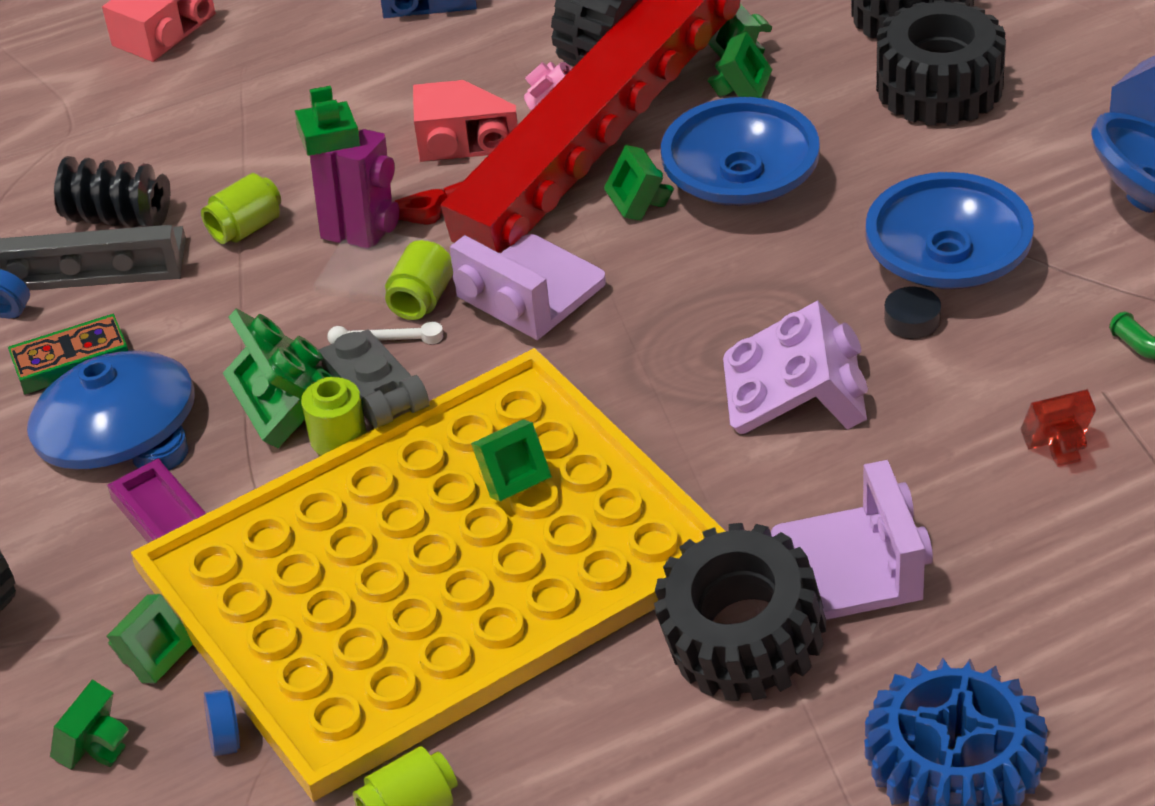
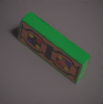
M114 313L8 347L24 395L49 387L60 376L86 360L105 354L128 351Z

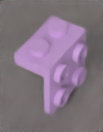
M534 234L524 235L502 253H498L466 235L450 246L453 280L457 297L535 340H539L603 288L606 283L605 272L602 269Z
M817 300L797 312L786 315L781 321L759 333L740 340L728 349L724 354L723 362L730 425L739 434H745L814 397H817L847 430L867 420L863 395L868 392V387L858 367L857 355L861 353V346L853 329L847 323L840 325Z
M888 460L864 464L863 507L775 525L771 530L772 537L782 532L792 538L794 549L801 547L808 556L810 567L814 571L826 620L923 600L924 565L931 564L933 561L931 541L924 526L916 528L912 519L914 508L909 487L905 482L897 483Z

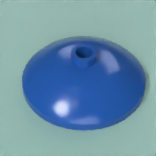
M756 97L724 98L696 106L673 121L666 130L661 142L662 165L674 184L699 199L733 206L764 203L789 193L801 185L813 173L820 155L818 132L805 115L786 104Z
M1108 112L1101 114L1091 129L1093 145L1097 155L1112 180L1127 193L1126 198L1140 210L1153 213L1155 211V123L1124 113Z
M928 173L900 181L886 189L875 199L866 217V241L877 261L897 276L912 283L931 288L963 289L983 285L998 279L1015 269L1025 259L1033 241L1034 223L1026 203L1003 184L968 173Z
M122 351L97 356L67 371L41 394L28 419V437L37 455L44 461L58 467L92 469L117 464L152 449L178 429L187 418L193 406L195 398L194 385L187 369L181 363L155 352Z

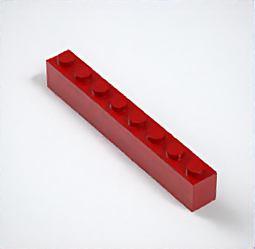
M638 0L440 204L451 242L455 243L466 235L484 246L502 253L524 235H527L548 212H551L557 206L559 200L577 180L583 178L588 173L592 164L607 148L618 141L622 132L637 116L648 109L652 100L666 85L678 77L681 69L696 53L707 46L711 37L725 22L736 15L741 6V0Z

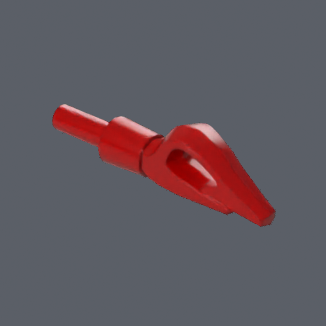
M463 181L446 186L443 189H430L395 200L399 205V220L424 225L437 222L442 214L440 204Z

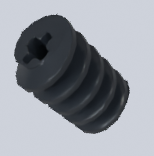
M65 156L58 166L54 183V205L57 213L67 221L80 222L84 220L86 223L91 224L104 222L105 225L110 226L123 224L129 228L161 226L169 210L171 196L170 181L167 175L163 173L155 179V172L150 164H141L136 172L133 164L123 161L118 169H116L114 162L104 159L98 167L94 159L84 158L78 164L75 157Z

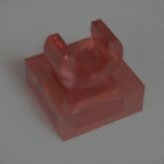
M1088 389L1030 404L1020 428L1028 450L1049 445L1052 458L1057 467L1080 462L1081 456L1078 450L1085 449L1088 446L1085 433L1096 412Z

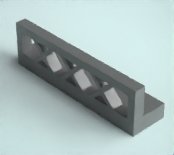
M161 225L0 238V269L20 278L27 285L29 291L180 279L186 236L183 226Z

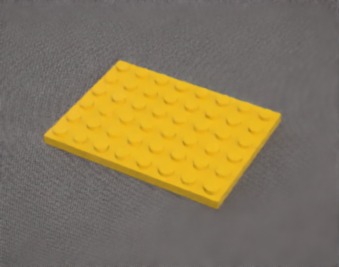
M533 348L430 400V406L414 413L409 411L393 419V422L373 429L131 552V556L137 572L154 594H161L184 624L192 644L227 690L231 691L233 698L310 799L315 802L654 610V603L658 601L655 593L657 579L666 578L663 566L669 557L679 559L682 556L679 547L689 539L695 543L703 540V531L714 527L717 533L726 531L541 353ZM522 419L533 422L552 477L502 501L490 498L471 443Z

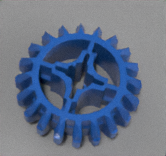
M942 658L937 666V670L929 671L919 663H916L911 673V678L894 674L889 690H878L877 698L873 702V709L869 710V716L865 720V737L867 738L864 740V755L868 760V766L872 767L871 775L875 780V786L887 788V796L890 798L891 805L909 801V806H1021V803L1024 802L1025 794H1035L1036 787L1040 783L1041 773H1043V767L1047 765L1048 747L1045 745L1047 743L1048 729L1045 724V717L1039 716L1036 697L1023 696V689L1020 686L1019 679L1001 682L997 666L981 673L975 670L971 659L967 661L963 668H950L945 659ZM957 734H962V737H957L956 739Z

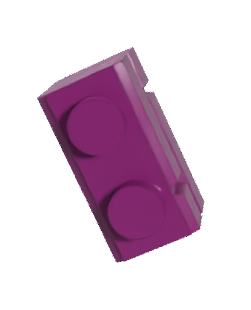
M362 129L359 131L360 146L310 155L320 238L338 243L347 241L350 246L370 250L375 248L388 233L395 229L399 219V205L397 202L392 201L390 183L394 176L395 163L392 157L387 156L385 133Z

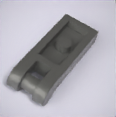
M369 329L362 332L346 333L337 338L333 344L318 349L323 356L321 362L325 371L333 377L350 380L358 387L363 414L375 429L393 422V415L409 409L410 412L414 413L430 406L427 391L419 376H411Z

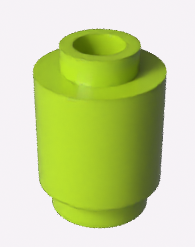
M250 173L208 199V205L201 209L202 221L210 235L220 244H225L229 241L239 242L279 217V205L282 201L281 195L276 185L269 178H262L258 174Z
M425 240L411 242L404 250L385 284V301L389 309L397 316L407 320H418L425 314L432 312L453 276L450 254L441 245Z
M326 377L311 384L304 391L301 403L311 447L320 456L367 433L359 389L353 382L339 377Z
M419 746L365 777V785L353 792V798L356 806L453 805V797L450 790L457 787L458 783L451 766L439 751L430 755L425 748Z

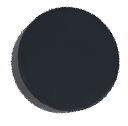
M909 286L899 288L887 296L884 304V322L892 333L900 337L916 339L932 334L940 325L941 301L934 292L922 287Z

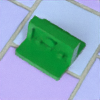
M236 308L228 318L246 347L226 368L223 375L262 441L279 448L305 420L301 403L304 391L318 380L333 376L322 368L319 362L323 359V356L308 340L301 336H297L293 340L285 336L282 330L268 317L258 314L256 318H253Z

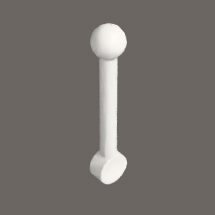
M427 322L421 328L370 330L379 341L422 339L424 343L437 344L443 339L442 325L437 322ZM335 326L329 330L327 338L329 343L333 344L337 338L346 333L362 332L364 330L347 331L342 326Z

